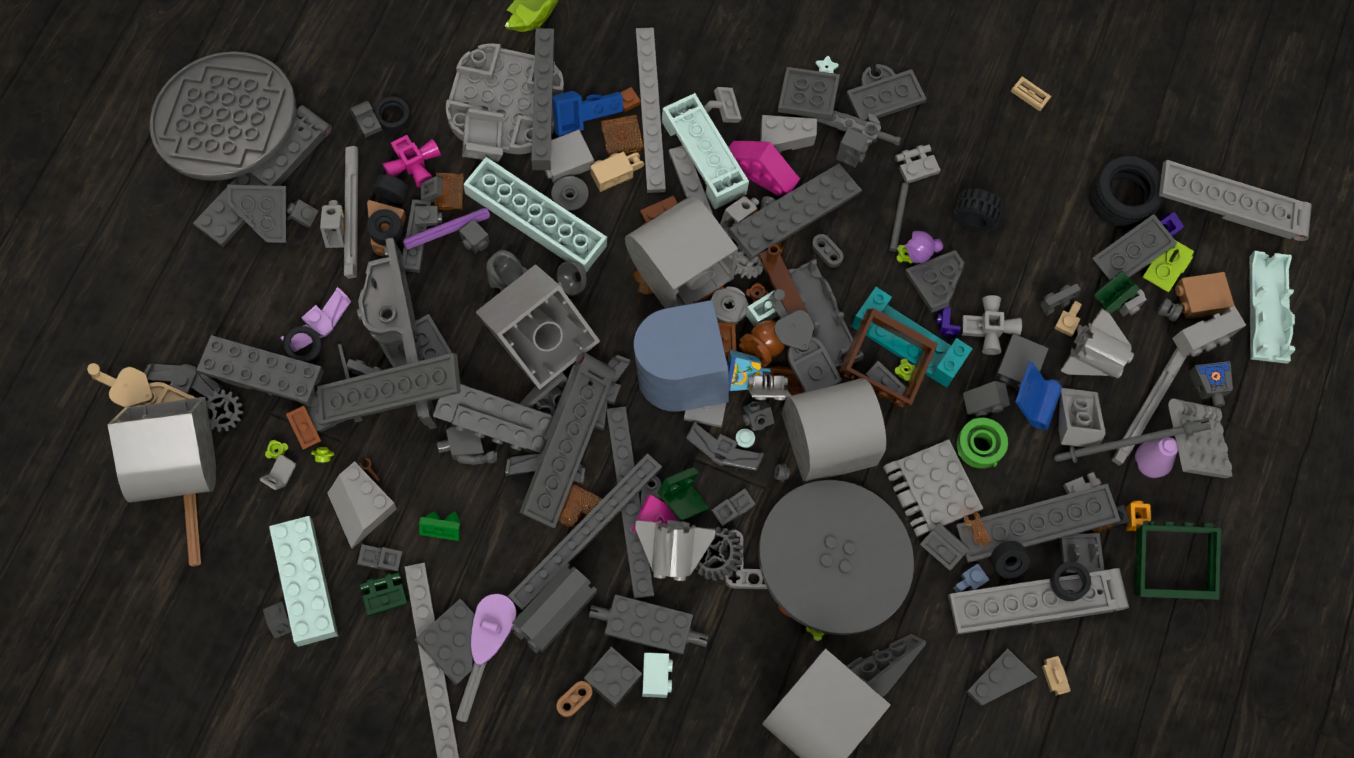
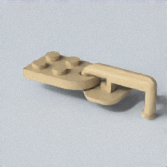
M95 363L90 364L87 368L88 373L93 379L111 387L109 391L110 399L122 407L195 398L165 383L154 382L149 384L145 373L132 367L124 368L119 373L117 379L100 372V367Z

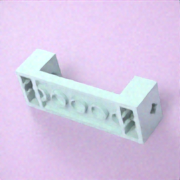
M694 93L664 107L662 123L670 136L674 134L678 136L707 185L706 196L714 210L746 195L749 181L696 94Z

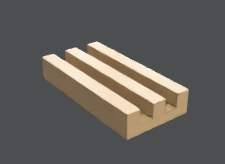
M1021 77L1011 90L1012 93L1038 111H1041L1051 98L1049 94L1024 77Z

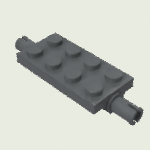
M615 595L612 608L606 609L592 605L589 617L606 621L605 635L680 655H683L685 645L688 642L706 647L709 637L708 634L691 631L692 614Z

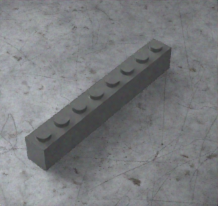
M536 28L532 170H551L554 29Z

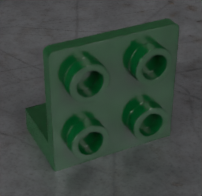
M695 467L666 478L657 492L679 522L704 513L709 509V506L692 486L699 473Z

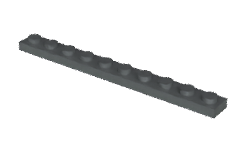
M626 407L606 409L617 484L635 467ZM639 493L621 510L634 600L654 597L649 561L638 534L632 531L641 510Z
M647 453L508 597L523 611L567 563L569 564L662 469V466Z

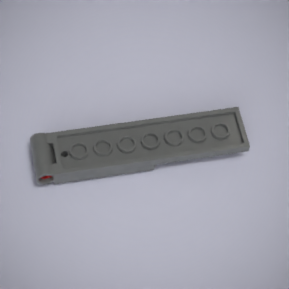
M301 105L296 110L291 133L280 150L266 163L249 173L236 177L229 185L280 186L320 142L330 134L332 126L307 107ZM227 187L193 222L196 228L222 247L246 223L227 205Z
M585 352L579 354L576 365L572 367L544 438L547 441L519 512L550 528L556 527L605 397L616 374L614 368Z

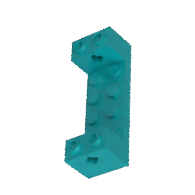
M875 287L855 316L852 327L858 330L865 312L874 308L938 343L925 374L947 388L973 348L957 338L952 346L890 307L889 303L892 297ZM871 322L866 333L867 337L901 359H907L910 364H917L922 352L921 349Z

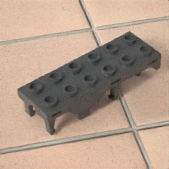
M814 259L797 269H788V272L814 324L812 337L818 339L824 345L834 366L839 370L853 338L843 319L844 314L838 309L832 289L826 279L822 277L816 265L817 259ZM861 350L858 351L853 364L862 360L864 355Z
M212 335L197 368L198 373L204 374L209 378H217L225 383L245 389L260 390L270 396L273 394L298 401L308 407H311L314 398V386L320 382L324 373L321 366Z

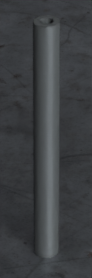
M907 183L901 184L889 249L892 252L897 251L909 187Z

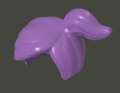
M913 231L912 239L909 240L905 247L912 262L924 263L930 259L934 252L941 251L943 244L940 239L933 240L926 232Z

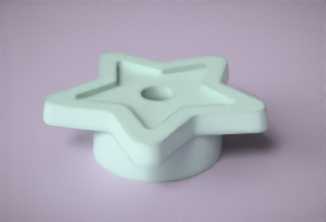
M829 56L824 61H816L820 72L833 73V70L838 67V64L832 62Z

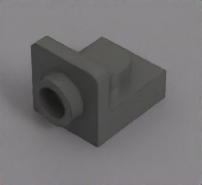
M438 176L421 183V200L430 201L432 205L437 204V197L442 196V178Z

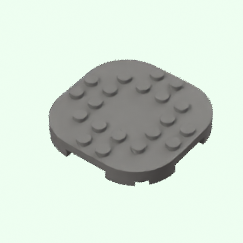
M483 44L478 46V49L464 54L456 67L457 73L449 100L446 102L448 124L452 132L460 140L463 141L464 117L469 108H479L482 111H497L500 114H504L501 132V148H503V152L511 154H527L532 152L535 55L503 49L500 44ZM555 62L553 96L564 93L563 76ZM554 113L552 115V134L555 129Z

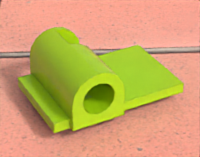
M1177 242V245L1150 264L1142 278L1169 293L1179 275L1185 271L1192 260L1194 251Z

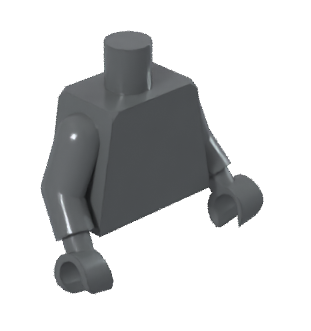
M451 424L446 430L448 440L437 442L439 453L451 451L453 460H457V462L462 464L478 465L495 463L497 461V452L491 451L484 455L481 439L473 435L474 431L466 429V432L459 431L454 428V424Z

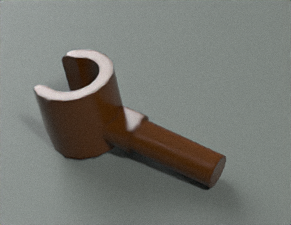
M363 457L366 461V466L363 467L360 462H357V464L378 482L380 478L372 470L371 461Z

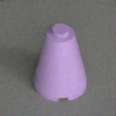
M1170 437L1144 442L1135 453V461H1137L1139 466L1138 469L1144 475L1151 478L1167 475L1174 465L1178 452L1177 443Z

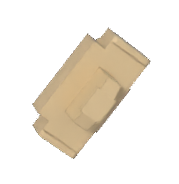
M1059 656L1044 660L1045 665L1042 666L1050 692L1054 691L1056 696L1070 692L1068 679Z

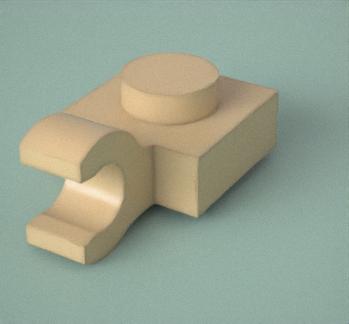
M1075 301L1069 312L1063 311L1054 329L1071 337L1080 321L1076 314L1082 304Z

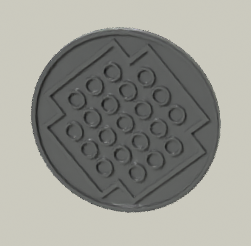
M236 51L205 56L179 70L159 92L150 116V134L153 144L162 159L171 168L185 176L210 181L241 176L266 163L286 142L296 117L295 93L283 71L274 63L261 56Z
M822 480L797 487L781 498L773 507L760 533L758 546L759 565L763 580L770 594L790 617L818 632L833 635H852L873 629L885 622L897 611L910 589L914 572V556L906 528L895 511L884 500L856 484L837 480Z

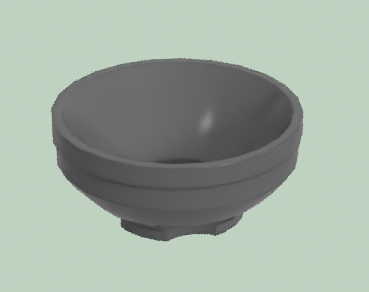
M574 261L562 263L557 270V282H561L565 294L574 296L584 290L587 278L583 267ZM576 271L580 273V281H577L575 277Z

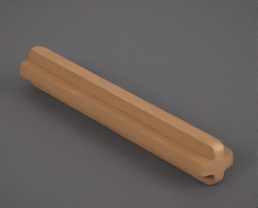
M196 494L183 495L189 565L195 567L201 565Z

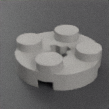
M726 287L725 289L717 290L713 294L711 300H713L716 317L719 322L735 323L736 325L745 317L748 301L741 290L735 287ZM732 302L734 308L727 309L724 303Z

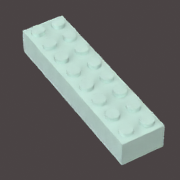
M487 157L463 184L466 195L565 261L579 263L585 270V273L607 247V237Z

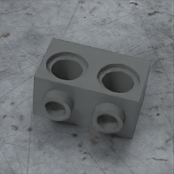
M848 128L841 141L836 159L856 168L858 162L862 163L869 146L866 143L868 136Z

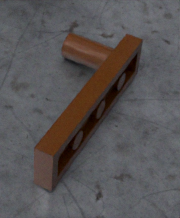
M771 244L768 250L759 253L758 257L774 290L782 289L785 292V297L781 302L788 315L798 310L808 313L779 254V246Z

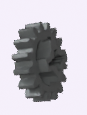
M222 389L221 394L216 390L214 391V396L207 394L208 416L209 409L213 413L212 419L209 416L211 430L217 427L218 432H222L223 428L228 432L230 431L229 426L236 428L235 422L242 421L238 416L244 414L243 411L239 410L243 404L237 403L240 399L238 396L232 398L233 392L230 391L226 395V390ZM224 398L219 403H213L216 399ZM231 402L234 405L235 413L231 412ZM224 407L226 413L220 414V412L217 411L218 408ZM224 419H231L225 424H220Z

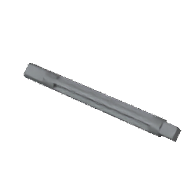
M356 146L345 148L344 276L348 279L357 277L358 147Z
M1178 347L1123 439L1139 436L1145 429L1186 357L1182 356ZM1135 445L1117 448L1111 460L1117 465L1123 464Z

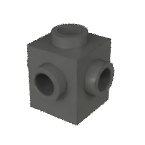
M765 400L754 401L743 407V421L753 431L762 430L766 426L774 424L771 407Z

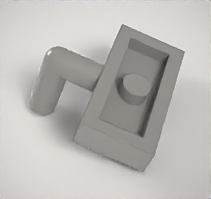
M717 87L714 90L717 101H709L704 106V109L708 113L712 108H719L723 122L738 123L742 118L733 88Z

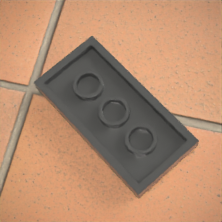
M1153 214L1093 257L1092 260L1108 280L1120 271H1123L1130 278L1177 245V242Z

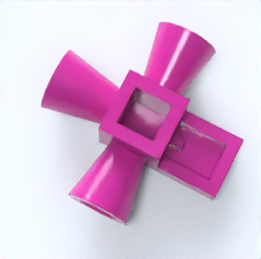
M408 135L391 142V146L399 159L382 164L387 175L396 177L406 170L408 175L413 174L417 187H421L422 182L433 178L424 168V160L441 156L433 139L419 150L415 143L411 142Z

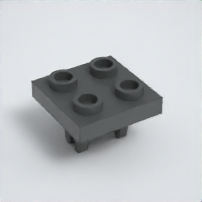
M1100 533L1074 534L1059 538L1062 564L1065 562H1077L1082 564L1089 573L1104 571ZM1072 570L1063 572L1064 575L1077 574Z

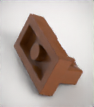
M718 322L725 357L728 360L729 350L736 351L735 323Z
M305 406L286 414L302 449L321 441Z

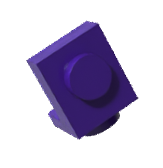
M946 307L940 313H937L936 324H939L938 334L951 338L959 334L961 327L950 325L951 307Z

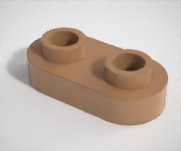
M580 681L572 686L558 700V713L563 717L573 716L592 697L590 684ZM584 689L586 691V694L584 696H580L578 694V691ZM566 703L571 705V709L568 711L563 709Z

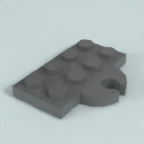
M881 64L875 65V71L880 76H872L871 68L868 67L863 72L861 86L846 92L856 117L868 122V113L875 115L878 119L926 102V97L912 69L895 74L891 68Z

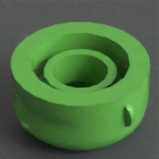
M988 418L971 419L963 427L957 438L958 455L966 464L975 468L996 467L997 463L1005 455L1008 447V437L1003 427L996 421ZM979 437L986 440L990 449L988 451L978 450L974 445V438Z

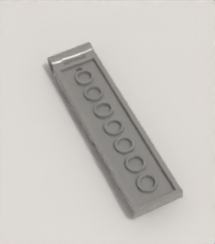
M1169 160L1163 162L1159 196L1221 214L1222 219L1284 238H1294L1298 241L1308 240L1311 203L1302 202Z
M1115 568L1089 573L1091 576L1090 590L1085 596L1076 601H1064L1058 598L1051 588L1050 579L949 594L956 634L1029 623L1037 624L1128 609L1129 604L1120 569ZM1079 575L1059 578V583L1066 592L1075 593L1082 587V580Z

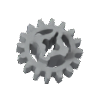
M738 245L734 274L739 273L741 278L744 275L748 279L751 276L756 278L764 269L759 257L757 256L750 260Z

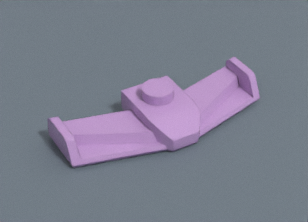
M337 287L322 311L315 305L302 317V320L306 323L304 326L312 328L318 333L320 338L326 337L351 303L350 299ZM298 333L291 339L290 347L293 352H296L313 343V341L307 334Z

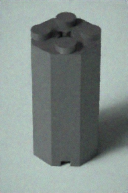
M567 563L512 622L513 633L520 640L525 638L528 647L536 654L539 651L543 653L597 594V589L595 587L591 589L588 586L591 582L576 568L572 567L570 569V564Z

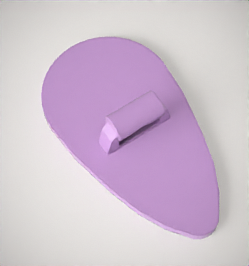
M489 595L482 599L477 606L472 627L471 649L474 661L478 665L484 664L497 653L513 627L512 622L516 619L515 605L504 595Z

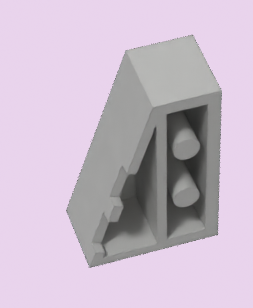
M762 115L760 142H771L779 153L788 149L795 150L814 145L817 135V119Z
M1233 306L1221 316L1218 313L1211 320L1201 321L1180 331L1172 339L1183 357L1189 355L1195 357L1201 354L1202 350L1207 352L1214 349L1217 344L1220 346L1227 344L1231 341L1230 337L1246 326L1236 307Z

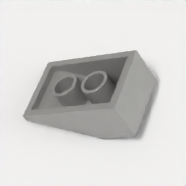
M1062 388L1059 396L1058 430L1062 445L1087 448L1101 444L1105 435V428L1097 392Z

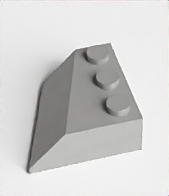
M355 461L339 474L327 493L351 549L397 509L394 502Z

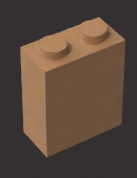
M1225 272L1186 277L1176 284V295L1180 298V305L1183 306L1181 312L1184 313L1185 319L1216 315L1218 313L1223 314L1234 306Z

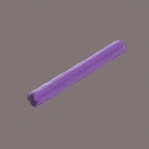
M483 208L405 238L403 240L404 247L410 249L462 229L473 219L476 222L485 220L490 217L489 210Z

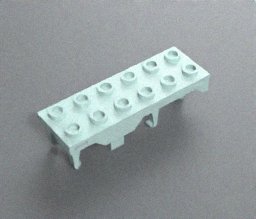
M1254 251L1249 257L1250 356L1252 360L1288 364L1291 361L1290 355L1295 351L1294 346L1290 345L1293 336V325L1295 324V317L1289 306V297L1294 292V290L1289 289L1291 255L1274 253V256L1269 258V255L1265 252Z

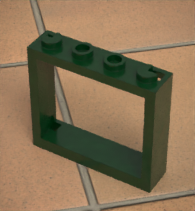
M1143 521V524H1136L1134 595L1140 597L1219 600L1221 528L1214 527V523H1202V527L1194 526L1195 523L1182 522V526H1175V522L1163 521V525H1155V521ZM1146 531L1208 533L1206 590L1145 587Z

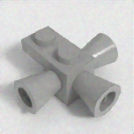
M990 295L982 298L985 310L983 316H962V335L985 337L982 353L997 355L1001 353L999 343L1001 334L1004 332L1020 336L1022 319L1004 320V312H998L1001 298Z

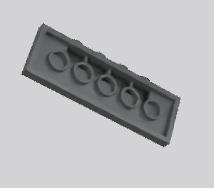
M460 384L461 393L438 398L432 416L451 422L455 425V429L466 432V429L474 431L473 435L484 438L487 435L492 437L491 441L502 445L503 442L510 443L511 448L519 451L522 448L539 453L544 451L547 443L544 438L553 415Z

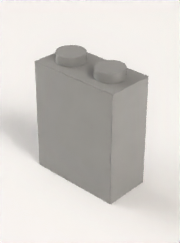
M580 130L552 140L551 170L544 171L547 178L552 179L553 184L563 177L575 176L591 169L590 166L593 165L594 159Z

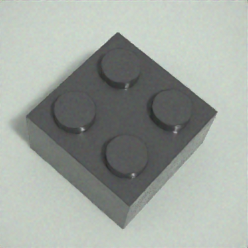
M610 647L584 677V682L590 684L592 689L616 708L641 679L642 673L615 649Z

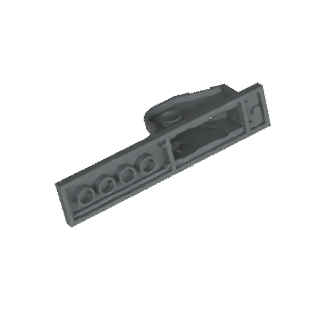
M393 238L385 239L387 247H384L386 258L368 262L365 273L367 277L364 288L360 292L357 314L359 320H362L363 325L378 343L384 345L403 343L407 364L422 361L424 359L402 252ZM432 400L417 403V414L422 423L427 425L429 429L437 428L436 417L432 416L434 412Z

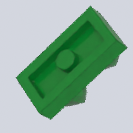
M435 511L426 517H421L419 535L459 541L460 520L455 511L452 512L444 520H440Z

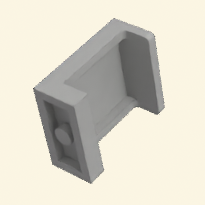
M469 108L464 117L462 157L482 160L487 157L492 161L499 162L503 154L501 132L504 114H500L497 111H482L479 108Z

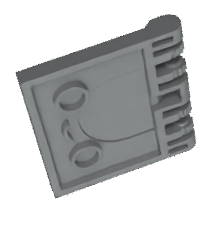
M1171 399L1168 406L1173 428L1183 426L1187 420L1192 422L1207 417L1211 426V430L1197 432L1193 436L1185 433L1175 435L1183 472L1220 478L1232 477V465L1227 454L1228 447L1224 441L1223 427L1220 424L1222 419L1221 410L1217 407H1206V405Z
M950 440L898 461H893L883 467L886 474L900 470L888 477L890 481L897 480L900 477H903L905 482L893 487L895 492L909 488V490L897 495L902 507L906 508L913 504L917 505L906 510V516L913 515L919 511L922 517L910 522L912 527L925 522L924 525L914 529L916 537L931 532L939 522L946 526L983 510Z

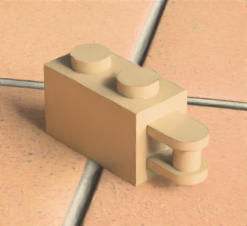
M624 152L614 153L603 161L598 160L590 166L591 176L599 191H604L633 178V171L644 166V162L639 159V153H634L627 157Z

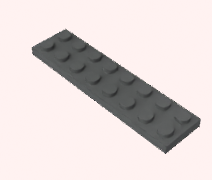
M837 164L729 228L728 233L749 259L752 260L759 256V253L767 251L771 244L777 245L861 193L862 189L844 168Z
M450 353L317 386L320 424H333L461 393L457 354Z
M1104 484L956 524V529L960 541L970 548L965 554L967 563L991 557L993 550L999 544L1006 541L1019 542L1026 548L1119 523L1121 520L1109 486Z

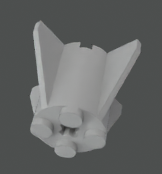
M1101 309L1092 324L1088 323L1089 327L1077 325L1078 335L1074 341L1077 345L1075 349H1071V355L1061 368L1062 372L1069 375H1101L1119 378L1123 373L1125 364L1130 363L1133 359L1134 353L1131 352V344L1110 313Z
M636 520L635 526L652 572H654V577L666 578V576H669L677 581H685L686 576L692 574L715 538V529L695 527V525L689 527L690 523L679 522L678 520H667V524L663 525L662 521Z

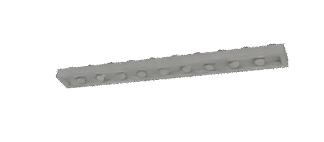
M636 28L647 193L665 192L654 28Z
M425 563L405 567L417 637L435 622ZM418 645L437 758H459L445 673Z

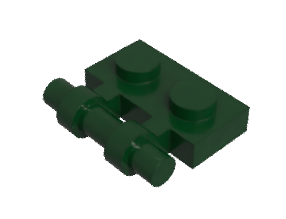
M390 572L385 574L384 577L377 579L370 578L367 579V582L360 584L361 591L370 590V594L363 596L368 616L408 605L403 585L394 586L395 581L401 580L399 572L394 574ZM385 584H387L388 586L387 589L380 591L376 590V587L382 586Z

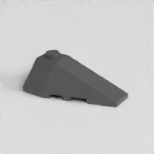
M561 372L540 390L535 386L520 404L554 415L568 377L564 372Z
M910 634L890 643L889 648L879 651L877 649L872 652L873 655L865 659L862 657L855 659L846 667L883 697L890 691L923 649L926 641Z

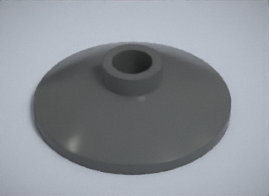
M563 177L557 180L552 187V200L567 211L577 210L588 199L587 185L577 177ZM571 194L573 197L568 198L567 195Z

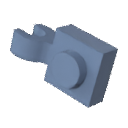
M976 564L961 575L963 581L955 585L953 589L956 593L962 592L968 587L971 591L976 590L988 582L989 578L979 564Z

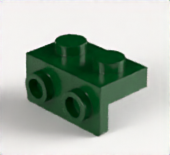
M1120 271L1093 295L1111 314L1119 310L1128 299H1132L1140 289L1123 271Z

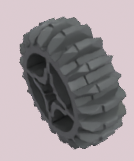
M720 527L716 528L713 541H722L715 545L710 544L707 549L706 561L704 562L702 556L695 567V570H699L698 574L704 575V578L707 580L711 577L713 581H717L718 577L721 580H725V574L728 577H732L730 571H738L735 567L736 564L742 565V562L738 560V558L744 557V554L739 552L743 549V546L739 545L740 539L735 538V534L733 532L729 533V530L726 528L723 531ZM730 546V556L729 559H727L726 553L729 550L728 547ZM712 549L716 552H719V555L722 557V559L718 556H715V553L712 551ZM718 563L724 564L719 568H711L712 566L715 567Z

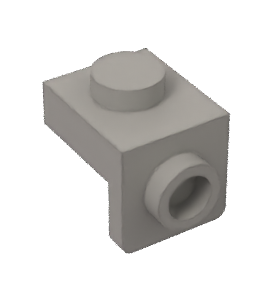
M1140 289L1132 300L1122 306L1119 311L1123 317L1129 313L1133 315L1140 310V307L1147 300L1144 292Z

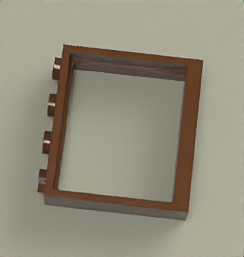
M872 308L865 312L839 372L844 374V377L850 381L860 378L867 379L879 397L888 398L893 401L894 405L903 408L912 405L938 343ZM871 322L922 350L903 396L851 368Z

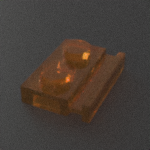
M436 173V176L442 178V196L435 198V206L438 207V210H462L463 173Z

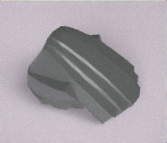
M505 250L496 252L486 263L490 287L499 288L501 291L528 271V269L521 265V261Z

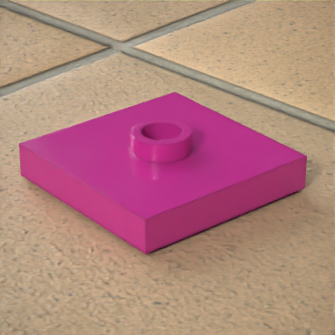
M647 495L636 520L662 521L663 525L667 524V520L677 521L678 519L664 502L652 495ZM635 521L634 526H633V528H632V531H634V532L637 533V531H636V529H635V526H636V521Z

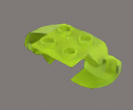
M514 0L507 9L513 15L507 21L506 29L525 32L539 28L550 16L559 0Z

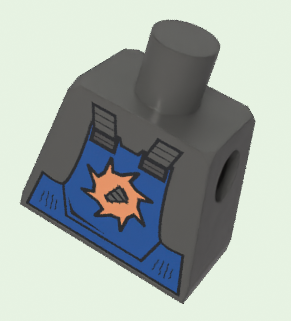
M1230 361L1195 365L1189 371V374L1200 398H1212L1214 407L1224 406V396H1227L1233 390Z

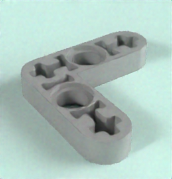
M737 530L729 531V533L733 532L736 538L740 539L739 545L743 546V535ZM730 550L726 553L727 559L730 556ZM743 557L739 558L742 565L736 564L735 566L740 568L736 572V577L739 578L736 583H732V580L729 579L730 577L725 574V583L730 588L768 589L765 584H762L763 577L760 569H743ZM756 574L759 577V582L751 584L748 581L749 575Z

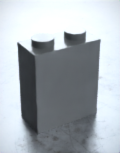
M1013 334L1007 343L994 379L1005 383L1006 386L1010 385L1019 391L1029 361L1033 362L1040 372L1049 348Z

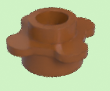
M755 283L751 289L746 291V295L752 298L753 303L768 294V291L760 283Z

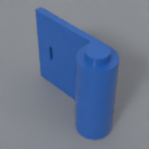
M1029 361L1015 403L1033 427L1041 430L1049 428L1062 386L1054 379L1044 380L1035 364Z

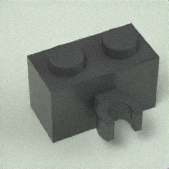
M993 381L963 393L967 415L976 416V418H984L990 412L1003 411L1004 407L1010 406L1006 384Z

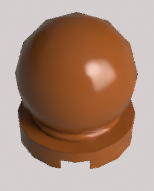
M764 320L756 324L750 334H745L739 339L741 341L739 344L741 352L758 357L761 362V368L767 367L772 361L771 357L779 355L786 346L779 341L774 331L776 322L772 320Z

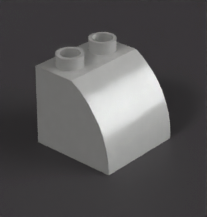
M536 264L476 311L494 337L539 390L573 364L580 353H586L600 342L560 285Z

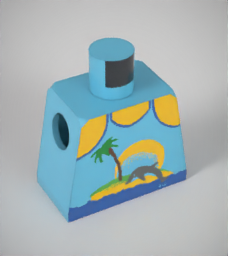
M729 350L727 361L729 391L748 390L747 386H752L748 384V378L752 377V375H762L763 378L766 375L767 380H769L770 368H761V362L758 357Z

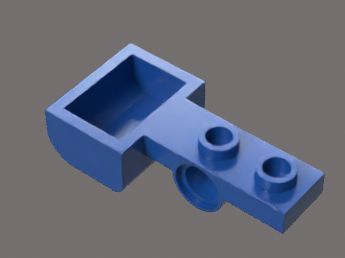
M575 91L552 97L555 133L558 136L566 135L576 130H584L583 121L623 111V98L620 92L605 96L589 95L585 101H582L581 95Z

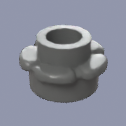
M785 463L783 465L777 464L774 478L784 482L785 479L789 478L790 469L787 468Z

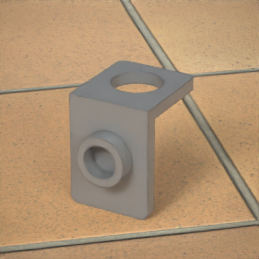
M281 454L278 456L270 474L261 477L260 481L274 490L285 487L296 467V463Z

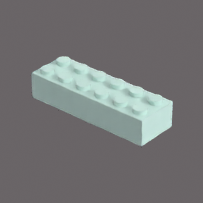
M310 516L269 526L294 643L299 647L338 636L312 519Z

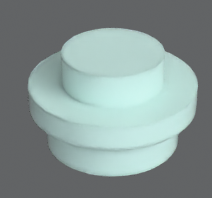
M741 429L736 434V441L740 447L749 448L754 444L755 435L749 429Z

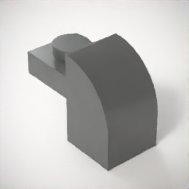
M367 100L350 108L351 115L365 138L382 130Z

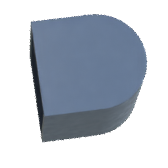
M713 300L662 309L648 316L640 324L634 338L638 384L642 394L651 404L666 411L676 412L729 402V371Z

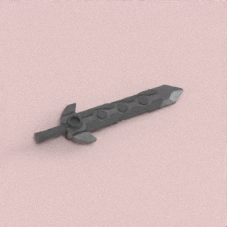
M833 111L832 120L801 116L803 118L817 119V122L844 132L848 128L868 136L866 143L869 145L872 142H876L879 138L899 146L902 139L881 132L879 120L870 113H868L869 122L837 111Z

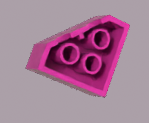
M733 141L729 146V150L745 176L775 195L780 196L790 193L800 179L771 142Z

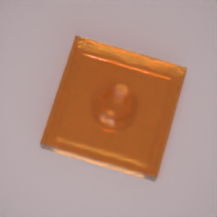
M636 115L601 121L608 156L614 153L644 150Z

